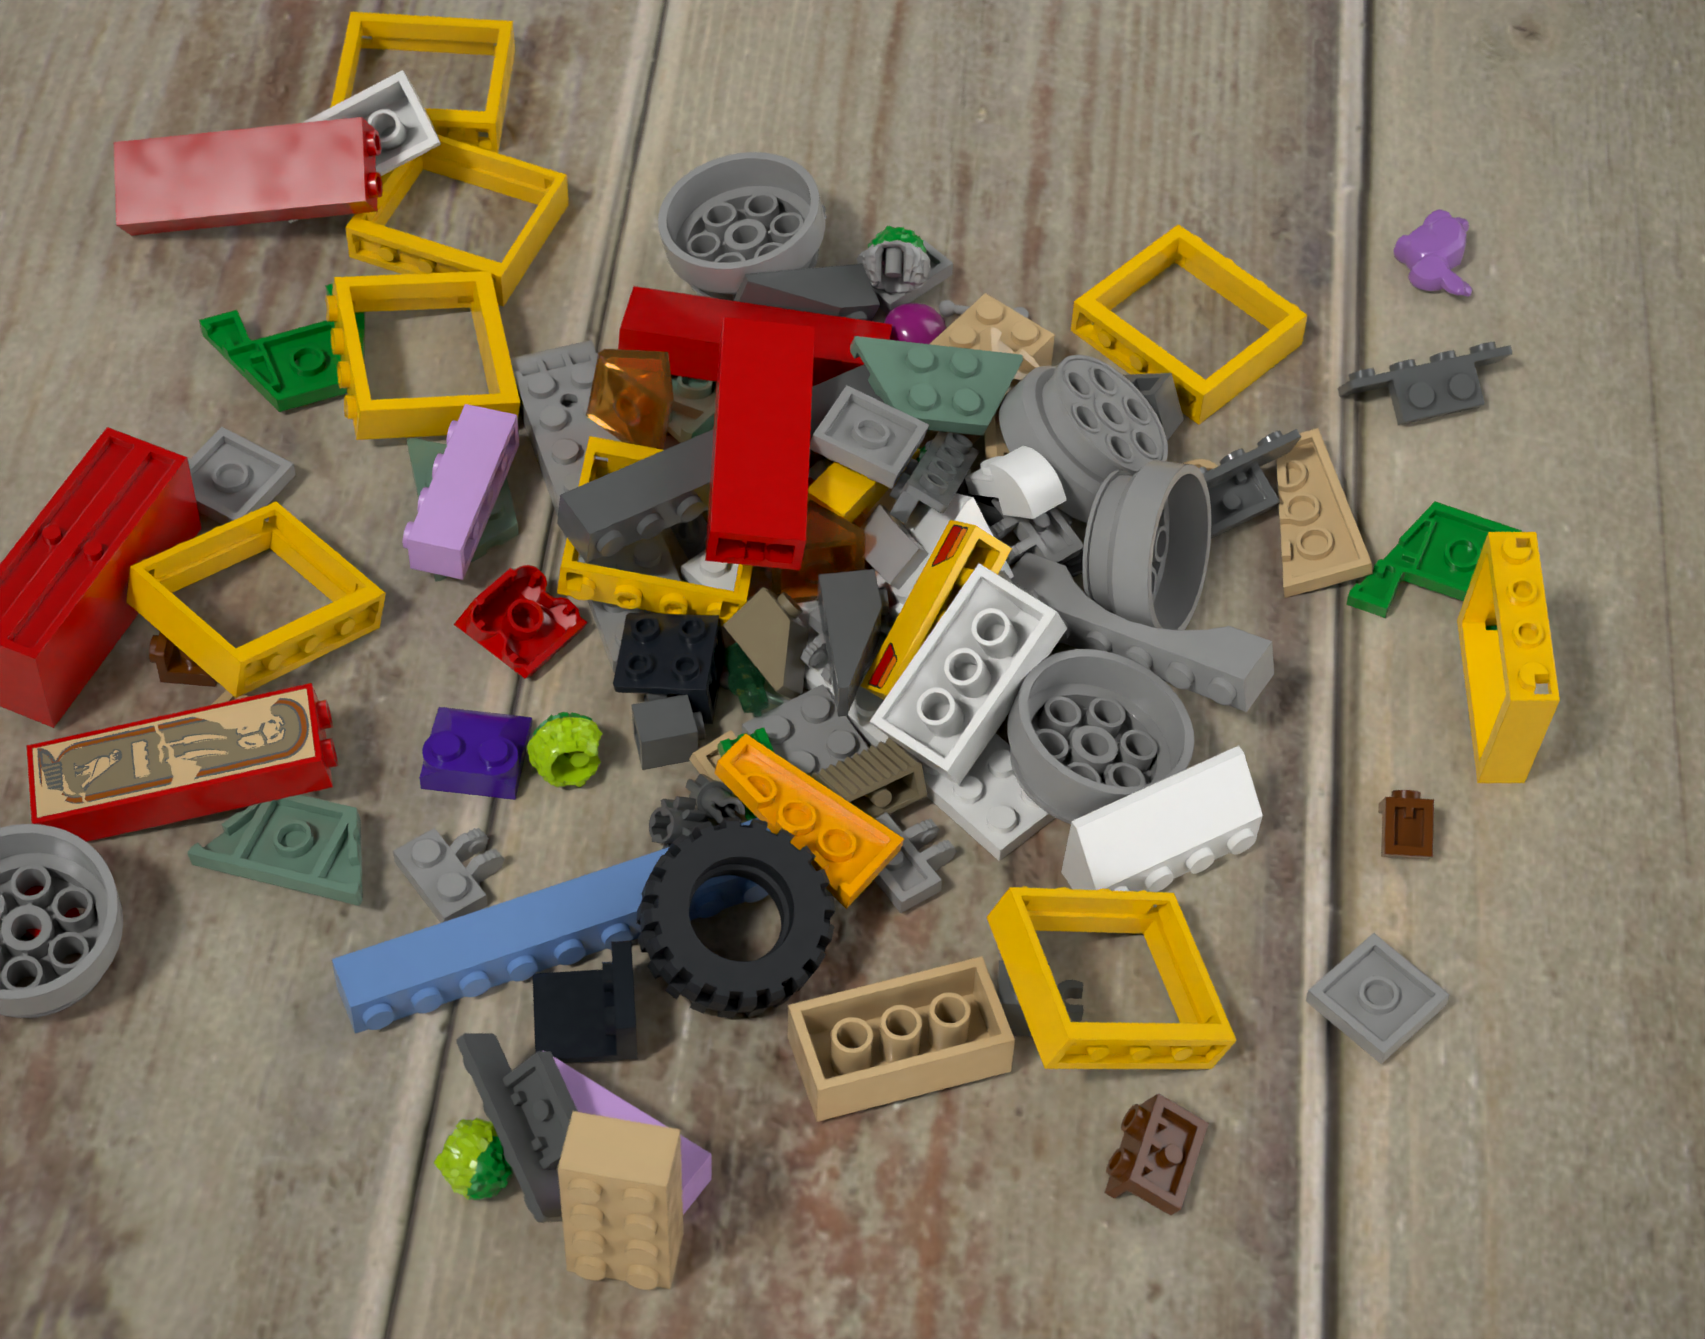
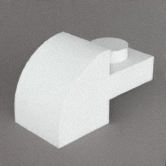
M1021 446L1004 456L989 458L980 464L981 469L965 477L969 494L998 498L1002 513L1007 516L1034 519L1067 501L1061 481L1051 464L1040 453L1027 446Z

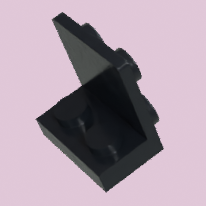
M628 613L625 619L613 680L615 692L688 695L692 712L700 711L703 723L713 724L720 687L719 677L722 674L726 652L719 615Z
M631 941L611 942L612 962H602V969L536 973L533 975L535 1053L543 1050L551 1051L553 1057L565 1064L638 1059Z

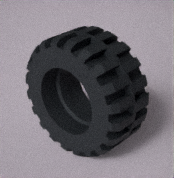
M739 817L723 818L720 825L713 826L710 821L695 826L690 835L685 836L682 834L671 843L667 852L661 855L641 893L642 900L637 909L636 924L641 925V933L638 937L641 953H648L651 960L647 967L655 979L662 976L669 984L665 990L676 1000L680 995L692 1001L690 1008L698 1012L704 1013L709 1008L717 1010L718 1017L733 1018L736 1013L745 1012L747 1017L762 1014L768 1007L773 1006L777 1008L788 1001L795 992L799 991L819 968L826 956L824 953L826 947L832 941L834 926L830 924V918L835 913L834 897L826 895L825 889L830 882L825 870H815L811 863L816 856L807 846L798 850L790 843L795 835L783 828L780 829L778 834L767 831L768 822L753 818L749 825H741ZM725 875L743 877L761 886L771 896L779 911L781 931L776 944L767 954L753 961L728 960L710 951L698 939L690 922L689 908L696 890L710 878Z

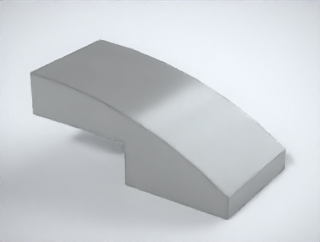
M879 504L852 536L851 541L884 580L899 590L929 553L910 536L911 532L898 519L889 515L890 511L885 506Z

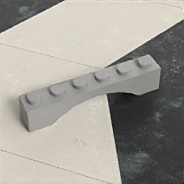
M1026 552L1011 570L1014 575L1011 578L1013 583H1018L1022 588L1029 591L1034 589L1039 595L1038 600L1057 611L1067 630L1058 643H1065L1078 649L1101 650L1121 655L1143 665L1163 681L1171 683L1176 688L1187 689L1213 699L1221 705H1229L1245 712L1248 711L1274 675L1273 646L1270 640L1231 626L1208 630H1171L1154 628L1128 621L1105 610L1090 599L1074 582L1065 565Z

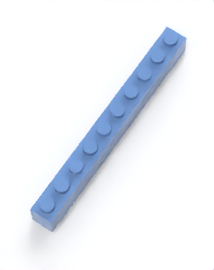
M749 820V821H746V822H743V823H740V824H741V825H749L752 820ZM669 847L332 959L336 986L355 1034L368 1029H382L395 1020L416 1013L432 1012L442 1004L463 997L479 996L489 988L510 981L529 979L537 972L557 965L574 964L584 956L605 949H611V942L637 939L641 933V925L636 924L637 909L642 900L641 893L661 855L667 852ZM725 875L710 878L694 893L690 903L689 918L690 920L699 917L709 918L715 916L723 909L743 902H757L765 898L768 893L755 882L743 877Z

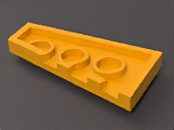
M746 733L717 761L714 774L759 820L768 822L767 828L772 833L778 834L780 829L783 828L795 835L790 843L798 850L807 846L816 857L811 864L816 871L825 870L830 882L826 889L846 909L901 850L904 838Z

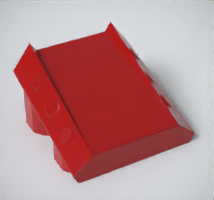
M523 565L517 569L509 568L470 603L454 625L526 679L575 638L589 622L580 616L579 609L569 599L556 598L546 591V576L537 567Z

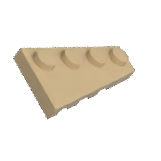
M1318 428L1299 433L1301 438L1292 451L1276 459L1280 500L1279 515L1284 598L1373 574L1372 562Z

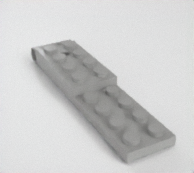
M591 340L510 358L520 399L519 411L557 517L560 495L577 488L579 485L589 436L632 444L599 355L596 353ZM596 456V459L608 461V458ZM662 531L651 539H641L622 547L619 552L612 556H602L587 563L680 581ZM580 555L578 562L586 563ZM588 600L612 670L615 672L626 615L628 613L657 612L636 608L624 609L614 604Z

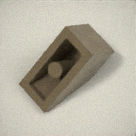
M763 587L723 626L774 690L790 699H794L802 695L805 663L800 657L802 656L803 649L808 645L809 629L798 617L803 611L786 592L777 595Z

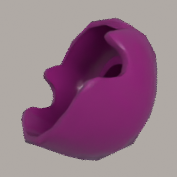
M923 303L899 305L888 313L884 323L892 324L890 340L930 344L947 328L944 318L934 308Z

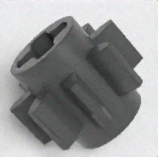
M676 796L675 800L662 799L661 807L653 811L649 820V833L652 842L664 844L662 849L670 847L671 843L682 834L688 836L693 832L695 826L708 822L706 811L694 810L696 805L695 798Z

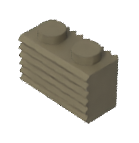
M889 737L885 743L880 741L877 747L871 745L867 750L863 749L861 754L855 752L852 758L847 756L844 762L838 760L836 766L830 764L828 768H822L819 774L813 772L811 776L874 819L886 812L889 815L928 795L922 764Z

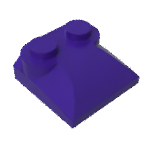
M439 707L430 737L425 741L422 748L423 765L419 778L421 789L516 800L532 728V717Z

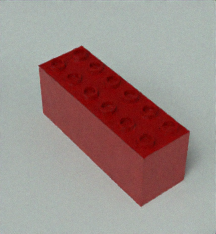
M106 427L0 563V707L52 728L57 725L139 614L126 602L130 566L173 548L179 543L195 538L202 529L188 457Z

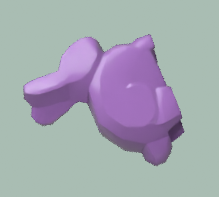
M1438 209L1425 218L1423 225L1409 235H1403L1397 240L1393 251L1394 257L1411 270L1408 278L1414 287L1426 291L1445 289L1448 293L1458 296L1469 297L1471 295L1472 288L1470 285L1451 271V269L1461 263L1464 254L1466 231L1469 228L1466 219L1460 217L1453 218L1449 212Z

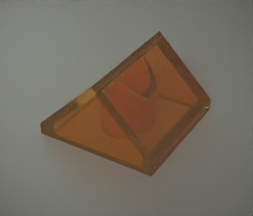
M603 349L598 353L586 416L621 442L663 450L674 402L668 352Z
M810 499L807 503L806 543L800 571L771 568V591L777 595L786 592L796 603L818 601V575L865 570V531Z

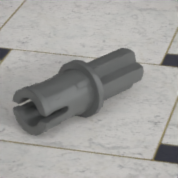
M699 774L696 780L689 779L687 781L686 788L691 791L689 797L696 799V808L700 811H706L707 818L716 819L717 823L720 824L723 818L738 817L735 815V811L745 815L744 804L733 796L732 791L723 782L713 781L705 774Z

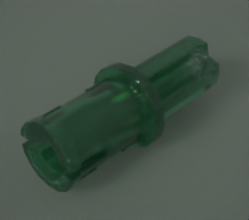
M738 643L729 645L724 650L722 658L729 673L728 686L730 691L738 697L744 713H752L754 718L762 716V710L769 708L770 705L764 689L765 677Z

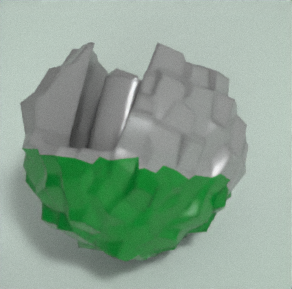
M886 226L868 244V249L863 256L862 262L865 264L866 273L873 288L890 293H912L921 289L925 280L929 278L930 258L926 254L923 240L920 236L915 235L913 230H905L903 227L894 228Z

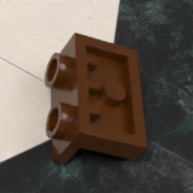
M1159 1093L1140 1105L1134 1104L1127 1111L1121 1123V1131L1124 1132L1120 1147L1114 1152L1108 1162L1106 1173L1110 1177L1104 1193L1114 1199L1129 1191L1170 1216L1180 1211L1209 1123Z

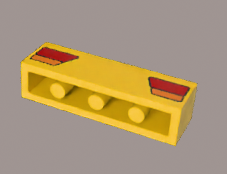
M950 520L860 686L884 700L977 565L981 564L998 575L1012 548L976 525Z

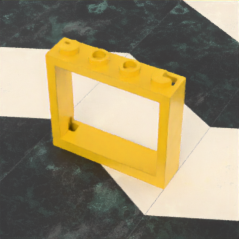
M350 12L331 107L351 97L361 48L492 55L495 57L485 111L424 109L437 134L498 153L515 55L513 21ZM363 36H372V39H371V38H362V37H363ZM479 132H488V137H479Z
M437 134L441 145L381 176L383 194L381 198H377L378 212L354 214L345 227L349 257L400 274L491 271L498 305L504 307L569 205L567 175ZM423 169L538 205L501 263L385 226Z
M1178 224L1074 301L1071 332L1129 374L1172 373L1182 413L1200 425L1302 345L1308 315L1295 304L1290 303L1274 292L1264 282L1257 280L1237 266L1230 258L1223 256L1206 244L1200 237L1193 235ZM1174 262L1269 329V331L1206 380L1110 311Z
M491 271L334 277L332 295L325 296L327 307L326 320L327 322H334L335 328L331 330L333 355H340L341 361L337 365L339 388H347L348 395L344 396L345 418L353 420L356 440L447 435L450 423L453 420L458 421L465 404L516 414L518 419L520 399ZM447 308L471 309L489 394L371 400L354 312Z
M589 436L578 487L663 450ZM596 456L608 458V461L596 459ZM567 538L560 567L557 594L571 596L577 600H593L614 604L624 609L636 608L662 614L719 615L721 626H723L746 604L753 566L738 564L734 591L578 562L580 554Z
M276 501L130 566L126 602L230 694L237 698L380 628L386 593ZM270 548L327 596L332 603L235 648L178 599L173 592Z
M1488 532L1457 618L1477 783H1525L1560 701L1537 533ZM1497 625V630H1486V626ZM1536 684H1548L1549 694H1534Z
M1027 886L1009 887L988 914V923L1045 1069H1212L1237 1041L1174 893L1146 892V890H1081L1067 887L1056 889L1028 888ZM1035 931L1142 933L1180 1023L1071 1022Z

